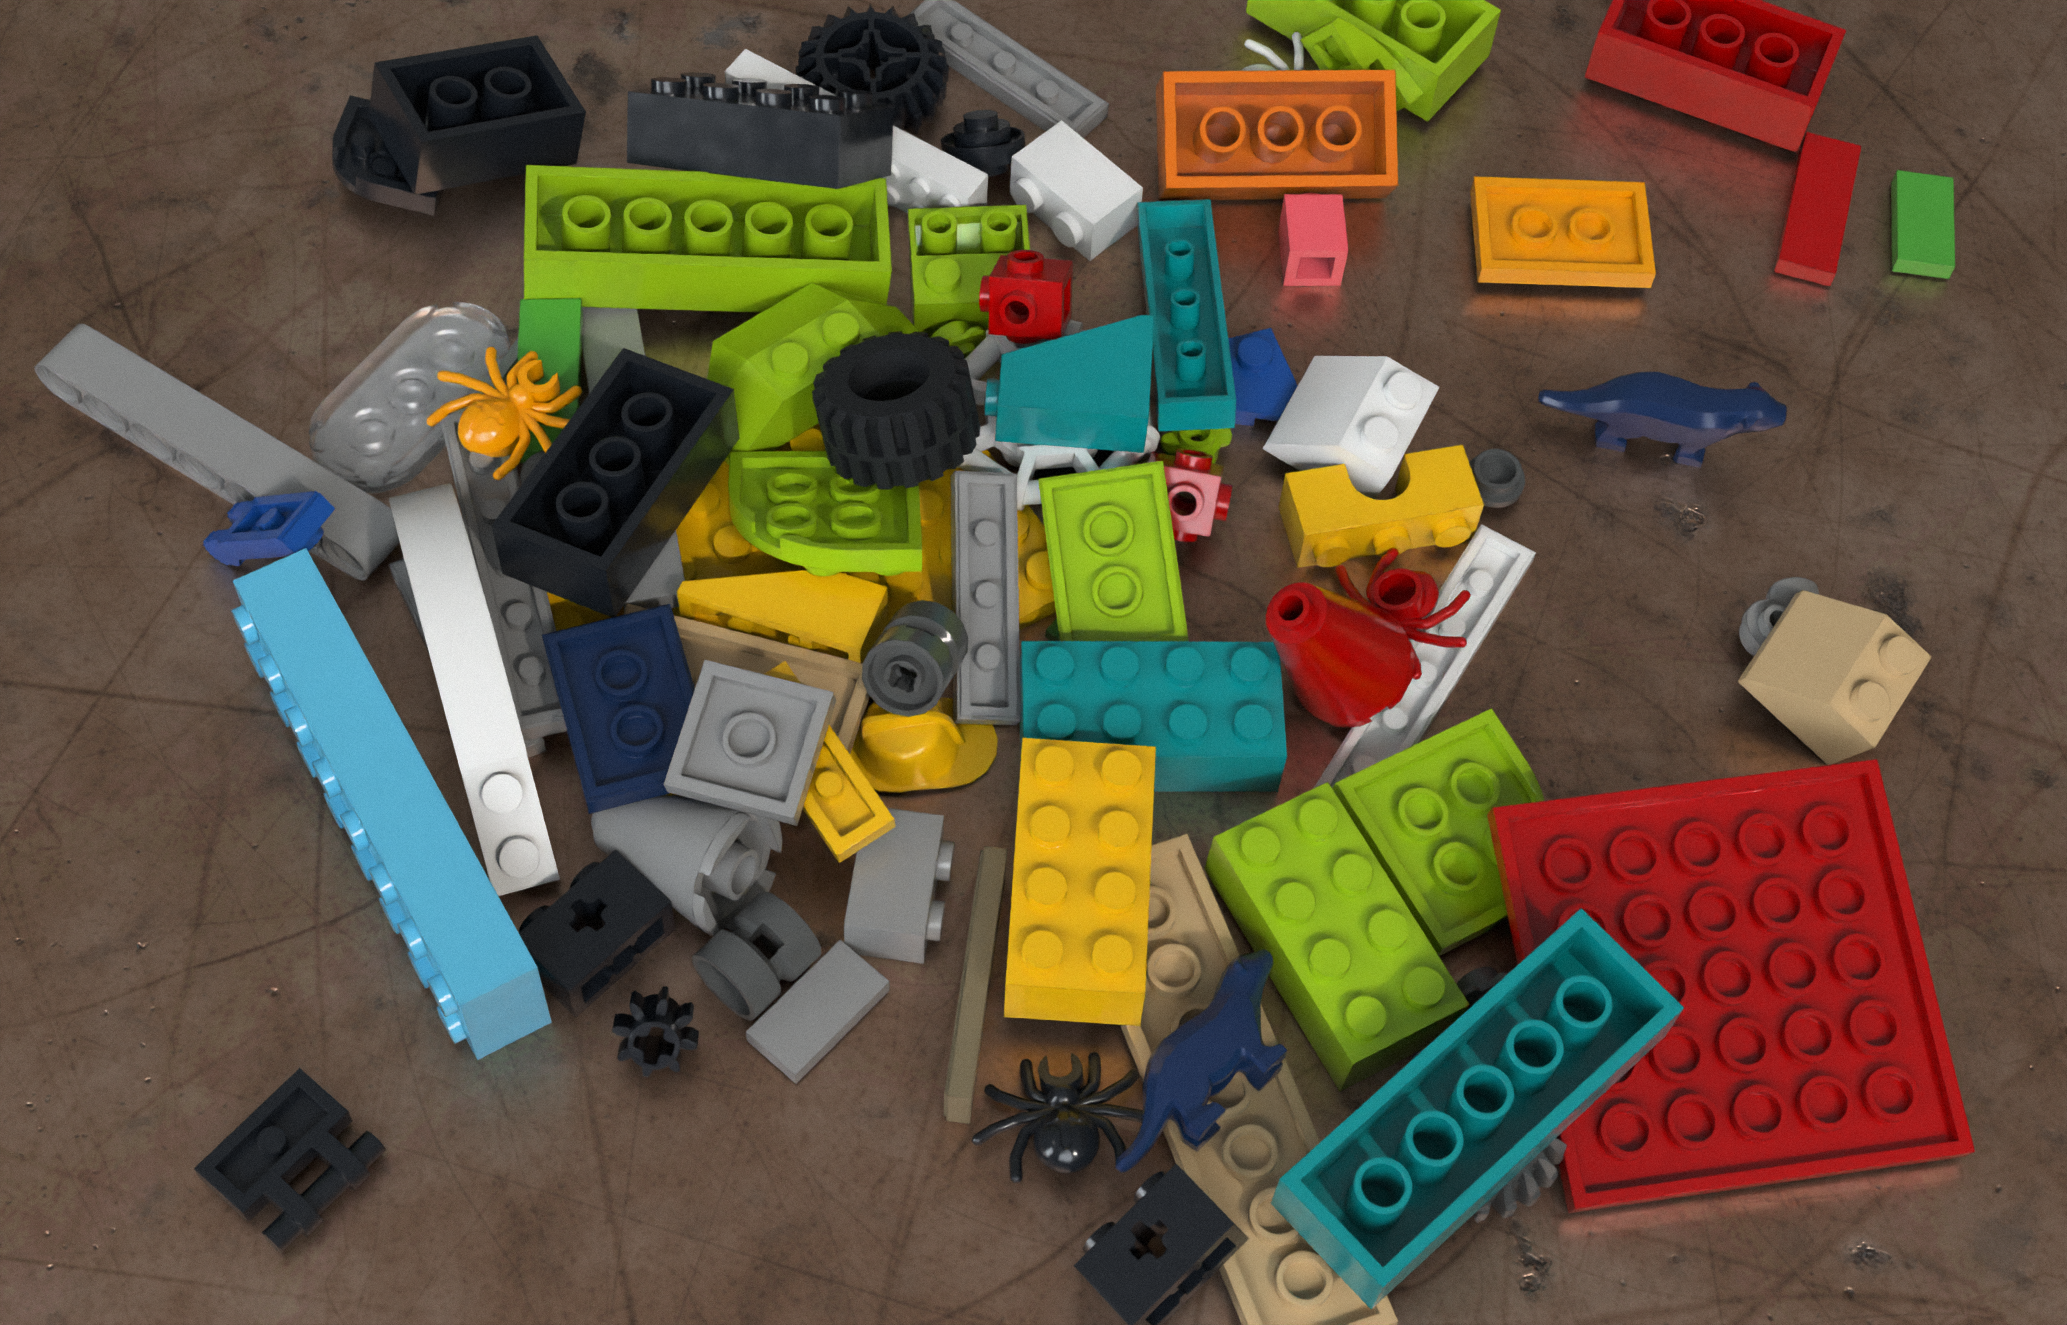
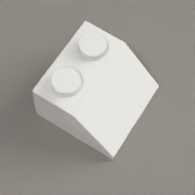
M1314 356L1262 449L1299 471L1345 464L1350 481L1355 489L1364 496L1376 499L1396 471L1439 386L1387 356Z

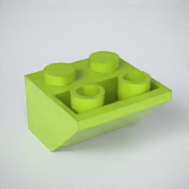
M1026 205L908 209L912 324L920 332L928 333L929 338L940 327L959 320L968 322L971 327L982 326L985 331L988 330L989 312H981L979 308L981 280L983 275L991 274L1000 255H1007L1016 250H1030Z

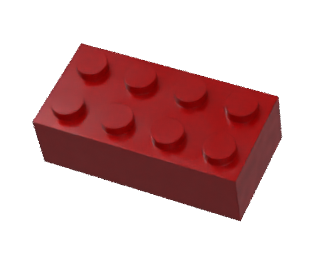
M1613 0L1598 31L1585 78L1797 153L1846 29L1762 0Z

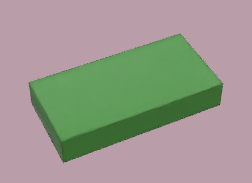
M1901 170L1896 171L1891 181L1893 272L1943 279L1950 278L1955 269L1953 177Z

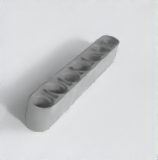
M78 323L34 367L42 383L61 400L233 505L237 504V502L252 501L255 497L310 491L321 493L335 510L321 526L324 530L323 536L309 551L358 580H366L400 543L392 510L383 502L90 326Z

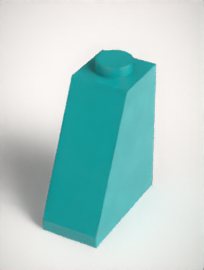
M1139 315L1002 354L1000 379L987 378L984 416L997 417L995 441L1144 453L1149 420L1154 316Z

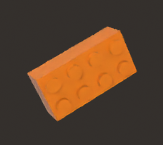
M1395 70L1163 71L1156 85L1158 201L1284 199V194L1304 193L1342 194L1343 199L1386 198L1398 187Z

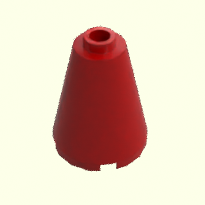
M1305 582L1287 585L1279 590L1271 599L1266 611L1267 629L1297 698L1315 718L1335 727H1361L1372 722L1370 717L1379 713L1386 706L1391 710L1401 701L1413 678L1415 653L1404 628L1394 616L1376 606Z

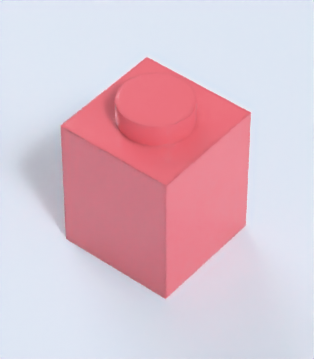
M1318 193L1284 194L1278 227L1283 286H1341L1348 255L1343 195Z

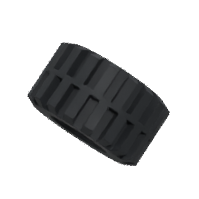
M902 331L889 332L888 335L880 337L874 335L863 339V342L857 345L850 344L840 350L841 355L830 358L823 365L824 372L817 374L813 382L815 390L812 391L827 458L830 465L836 467L837 474L844 479L853 478L856 485L868 487L876 483L878 489L886 490L902 485L905 488L919 486L918 482L925 480L934 481L943 477L945 470L956 469L964 462L963 455L971 454L977 445L976 438L980 436V422L967 360H964L963 352L957 346H950L949 340L940 336L929 338L928 333L917 331L911 334H903Z

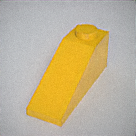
M807 570L690 580L682 581L677 591L680 617L859 663L864 662L868 652L882 634L888 621V587L877 584L872 578L856 572L847 574L839 572L832 576H816Z

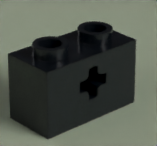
M615 850L600 864L592 862L585 866L574 877L569 890L550 907L543 905L531 912L521 924L519 935L538 967L542 986L576 1018L674 932L675 923L671 901Z
M1177 1164L1167 1173L1160 1171L1149 1177L1134 1195L1133 1200L1136 1204L1116 1224L1108 1222L1098 1228L1084 1244L1083 1252L1085 1255L1074 1265L1128 1325H1164L1249 1239ZM1155 1236H1158L1167 1248L1165 1253L1158 1259L1153 1255L1152 1250L1148 1246L1151 1239Z

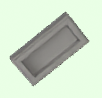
M839 940L746 1031L747 1041L797 1084L890 991V981L842 940Z

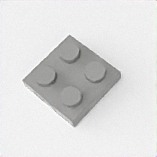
M704 660L663 784L668 793L797 826L835 707L836 698L834 692Z

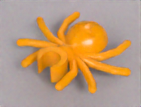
M490 346L485 352V363L495 388L486 382L467 375L441 370L437 373V378L440 381L460 384L483 394L472 393L447 402L432 413L426 422L428 426L434 427L450 413L466 408L458 423L459 440L463 447L470 452L496 458L511 455L506 462L493 472V478L501 480L515 469L522 459L531 441L529 430L535 435L546 453L552 442L538 423L564 429L570 419L547 414L556 413L572 403L581 395L582 389L580 386L575 385L560 395L558 373L554 374L545 384H534L544 377L542 361L537 360L538 354L535 351L528 352L514 365L506 376L505 384L496 360L497 351L494 347Z

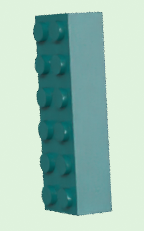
M1581 908L1286 1172L1278 1181L1271 1204L1370 1309H1373L1667 1035L1684 1007Z

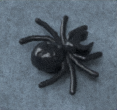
M1091 1052L1088 1056L1089 1070L1085 1086L1082 1063L1076 1055L1071 1053L1072 1071L1063 1077H1055L1049 1073L1048 1059L1045 1056L1040 1061L1038 1067L1040 1091L1037 1089L1034 1079L1033 1064L1029 1059H1024L1020 1063V1075L1025 1094L1029 1099L1001 1091L992 1084L986 1085L984 1092L998 1103L1027 1112H1021L990 1124L972 1137V1143L980 1146L998 1134L1026 1124L1018 1133L1009 1157L1010 1179L1016 1184L1022 1181V1156L1029 1138L1033 1134L1034 1150L1036 1156L1043 1164L1056 1172L1074 1173L1087 1167L1097 1155L1100 1147V1134L1098 1130L1100 1128L1114 1148L1116 1164L1117 1158L1127 1148L1113 1123L1103 1116L1141 1123L1142 1110L1102 1103L1128 1090L1140 1077L1139 1072L1134 1069L1130 1070L1122 1079L1097 1092L1101 1078V1058L1097 1052Z

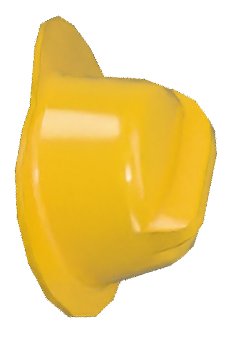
M941 697L937 705L925 714L910 717L892 714L878 706L876 702H873L864 712L850 755L873 789L878 792L900 793L912 790L954 788L973 783L988 772L997 756L998 737L993 725L955 724L953 721V698Z

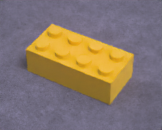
M1022 738L1004 1017L1140 1026L1146 991L1155 746Z

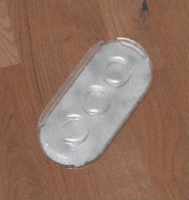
M453 302L454 307L438 309V305L435 304L411 314L316 408L309 426V445L313 461L368 494L393 490L415 478L446 446L441 421L434 427L427 425V418L445 403L479 392L460 384L440 381L437 378V373L441 370L456 372L486 382L490 377L485 363L486 349L490 346L496 349V360L499 364L511 348L504 324L489 310L476 304ZM463 408L455 412L464 411L466 408Z

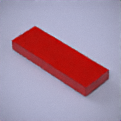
M1810 132L1805 133L1800 146L1774 272L1831 286L1837 271L1861 145Z

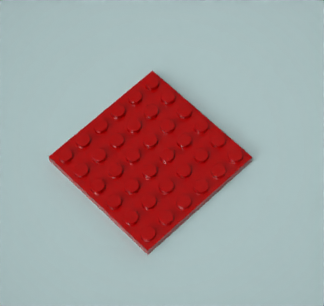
M1877 759L1493 807L1487 814L1517 964L1521 963L1582 908L1684 1007L1667 1035L1557 1137L1567 1145L1563 1154L1564 1157L1558 1165L1568 1213L1959 1158L1975 1152Z

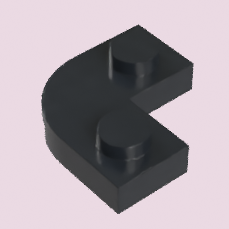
M350 95L332 142V166L338 179L349 190L368 200L434 216L444 189L415 195L369 117L370 100Z

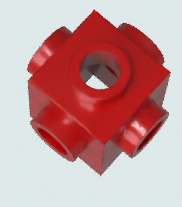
M1016 250L1007 255H1000L991 274L983 275L980 284L979 308L981 312H989L988 334L1006 336L1007 340L1019 344H1030L1041 339L1054 340L1063 337L1072 316L1073 261L1044 258L1042 253L1033 250Z
M1181 448L1176 450L1175 456L1152 452L1148 463L1163 461L1174 540L1195 542L1198 535L1210 537L1214 519L1226 522L1233 485L1221 483L1224 465L1212 463L1213 456L1209 453ZM1182 491L1189 492V493H1191L1195 498H1193V499L1183 498V497L1179 494V492H1182Z

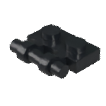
M299 1068L206 1156L194 1170L207 1186L247 1222L251 1221L269 1202L278 1209L281 1214L261 1234L277 1251L282 1253L301 1233L306 1237L313 1233L324 1222L320 1215L348 1187L355 1191L370 1176L367 1168L386 1151V1148L367 1130L348 1149L341 1144L336 1137L353 1121L349 1111ZM317 1156L328 1168L299 1195L288 1184Z

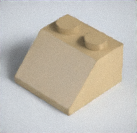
M1802 590L1794 595L1737 682L1827 765H1831L1876 747L1932 656L1887 614Z

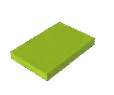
M1163 461L1038 479L1060 641H1189Z

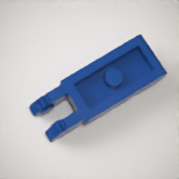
M317 491L255 497L252 501L237 502L227 513V517L233 525L229 529L211 532L203 541V546H205V550L226 566H241L247 559L287 557L305 548L309 551L323 536L324 530L321 526L335 508Z

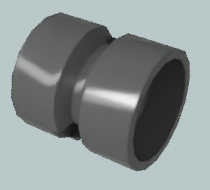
M920 600L907 603L896 611L862 664V680L869 696L878 706L892 714L908 717L925 714L936 706L968 652V635L963 622L952 610L931 601Z
M766 891L760 892L733 917V932L720 930L692 956V963L706 986L730 1010L749 1021L755 1019L781 994V979L790 982L796 980L821 955V946L808 924L782 899Z

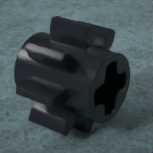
M666 986L662 987L659 994H652L643 997L636 990L633 991L629 1004L632 1015L619 1013L615 1014L612 1032L618 1036L625 1037L619 1044L618 1060L625 1061L632 1058L637 1065L642 1067L644 1077H649L653 1070L663 1069L667 1066L674 1072H679L682 1059L680 1048L694 1050L698 1046L699 1031L687 1026L693 1019V1003L689 1002L679 1005L673 998L669 997V989ZM651 1027L662 1028L661 1035H650Z

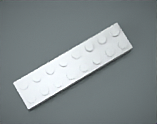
M747 49L725 71L726 84H732V79L754 78L766 80L767 89L784 90V85L786 84L815 85ZM819 87V95L836 96ZM893 125L891 175L883 177L886 178L888 206H894L908 213V209L987 206L988 174Z

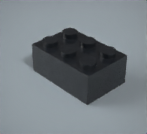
M537 35L374 62L369 117L415 195L526 174V165L568 166L577 164L586 111Z

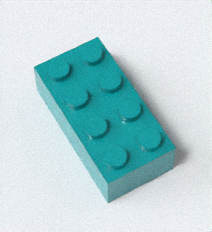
M1021 641L1020 765L1022 738L1155 746L1154 792H1278L1287 759L1281 660L1274 642Z

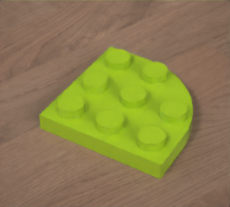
M826 451L730 452L728 480L730 516L737 531L756 548L780 560L804 566L809 573L816 576H832L839 572H875L880 575L893 576L903 572L922 571L919 486L905 488L902 485L886 490L878 489L877 483L868 487L856 485L853 478L844 479L837 474L836 467L830 465Z
M1492 708L1335 783L1332 787L1333 791L1438 956L1489 931L1508 917L1487 814L1493 807L1545 800L1534 772Z

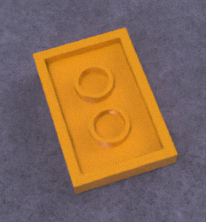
M1474 176L1470 197L1478 283L1651 288L1656 270L1645 182Z

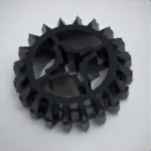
M871 3L866 12L856 13L848 6L844 18L840 19L828 14L824 27L812 26L808 41L801 42V49L798 52V66H796L797 76L836 96L838 90L872 92V102L894 104L893 125L901 130L918 134L922 121L933 122L934 116L937 113V107L943 106V101L946 98L947 82L949 81V65L946 64L945 50L942 46V41L935 39L931 25L918 26L914 13L900 18L894 6L886 13L876 12ZM871 69L875 71V79L870 78Z

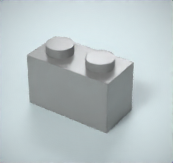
M887 808L895 819L896 827L856 853L844 921V943L858 955L924 964L928 940H941L945 901L934 899L937 880L950 881L955 842L943 840L944 815Z

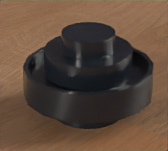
M976 110L965 113L963 115L964 122L956 124L953 127L952 133L940 139L942 151L988 174V177L1008 171V164L1011 163L1012 156L1026 146L1023 130L1010 127V123L1007 120L998 119V112L994 110Z

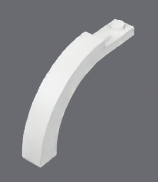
M448 483L391 497L389 502L490 882L497 895L501 896L560 880L508 679L452 484Z

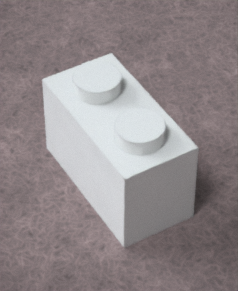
M1062 120L1012 156L1010 194L1016 204L1026 205L1027 213L1036 215L1053 230V233L1062 244L1067 247H1074L1089 261L1138 225V202H1142L1143 187Z

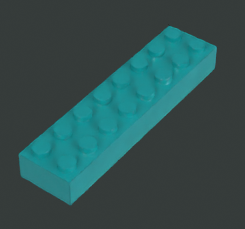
M1211 200L1138 202V240L1146 315L1154 316L1152 377L1158 431L1235 428L1236 394Z

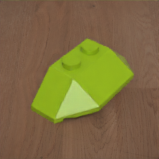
M810 283L717 338L712 344L707 379L734 389L739 440L730 452L774 451L818 424L819 421L812 391L815 390L813 382L817 374L824 372L823 365L830 358L840 356V350L850 344L857 345L863 342V339L874 335L880 337L888 335L889 332L902 331L903 334H911L915 331H920L895 306L816 283ZM730 453L724 460L728 465L730 461Z

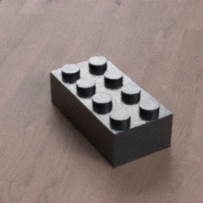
M689 72L681 73L680 78H651L650 88L628 91L627 163L841 189L891 175L894 104L872 102V92L838 90L837 96L819 95V86L786 84L784 85V90L767 89L766 80L735 78L732 79V84L716 83V75L709 73Z
M623 348L491 527L502 574L611 618L616 617L739 440L734 389Z

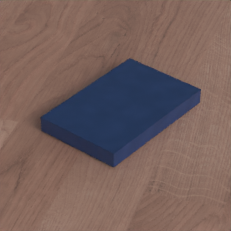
M661 605L542 634L589 814L669 794L663 784L695 690L671 605Z

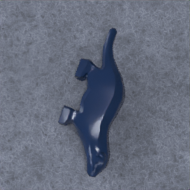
M1636 372L1620 375L1599 385L1582 390L1557 391L1543 389L1540 390L1538 401L1545 406L1597 419L1598 422L1595 423V444L1598 448L1625 452L1627 440L1624 438L1645 436L1660 442L1679 444L1673 456L1675 463L1701 468L1705 447L1736 434L1763 432L1782 426L1787 417L1786 405L1776 401L1757 382H1751L1743 389H1721L1700 386L1661 372Z
M1266 949L1242 954L1233 959L1222 973L1209 1006L1202 1013L1184 1023L1164 1038L1152 1052L1147 1062L1143 1081L1141 1126L1134 1142L1116 1160L1115 1168L1120 1173L1129 1171L1141 1161L1152 1149L1170 1119L1177 1125L1182 1142L1198 1152L1220 1130L1221 1127L1216 1121L1226 1111L1217 1102L1207 1104L1209 1097L1217 1095L1225 1089L1237 1072H1242L1248 1082L1259 1092L1281 1071L1283 1066L1281 1061L1286 1057L1287 1049L1281 1044L1272 1047L1265 1046L1261 1035L1260 1004L1265 983L1274 963L1273 956Z

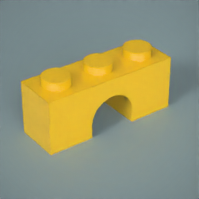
M1463 444L1404 454L1395 486L1397 497L1388 500L1372 499L1357 491L1350 481L1345 464L1285 473L1278 508L1297 568L1312 565L1333 567L1344 563L1348 559L1372 555L1383 557L1391 548H1396L1399 554L1408 549L1432 545L1452 547L1467 539H1472L1475 535L1484 504Z

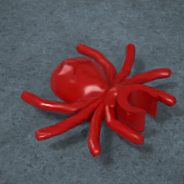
M1396 548L1389 549L1375 565L1366 588V595L1369 601L1361 595L1351 582L1345 566H1336L1335 573L1340 585L1348 596L1390 613L1400 622L1407 637L1417 642L1444 648H1464L1467 645V640L1464 637L1440 636L1416 629H1430L1455 615L1469 600L1471 594L1468 590L1461 591L1447 607L1432 614L1438 603L1439 591L1435 580L1430 574L1424 571L1404 568L1392 569L1384 573L1399 554ZM1414 650L1413 679L1417 680L1420 679L1422 671L1421 663Z

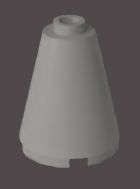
M672 794L595 812L591 818L594 842L599 849L608 856L617 850L671 901L672 907L709 935L714 936L725 928L734 931L733 917L760 892H769L772 887L776 873L766 869L770 850L781 853L783 841L780 823L776 820Z

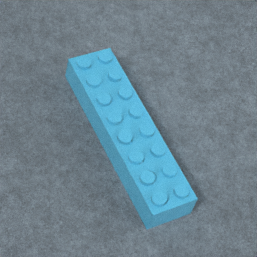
M307 548L233 580L241 606L232 609L231 612L245 640L244 646L259 677H265L271 689V698L285 726H291L298 740L296 742L297 747L313 778L318 777L325 791L323 793L324 798L340 829L345 827L353 843L351 848L366 879L368 881L373 880L381 896L379 898L380 904L396 934L401 933L409 949V952H407L409 959L425 989L430 987L439 1005L436 1007L439 1016L453 1043L456 1044L466 1039L476 1059L479 1060L552 1023L537 965Z

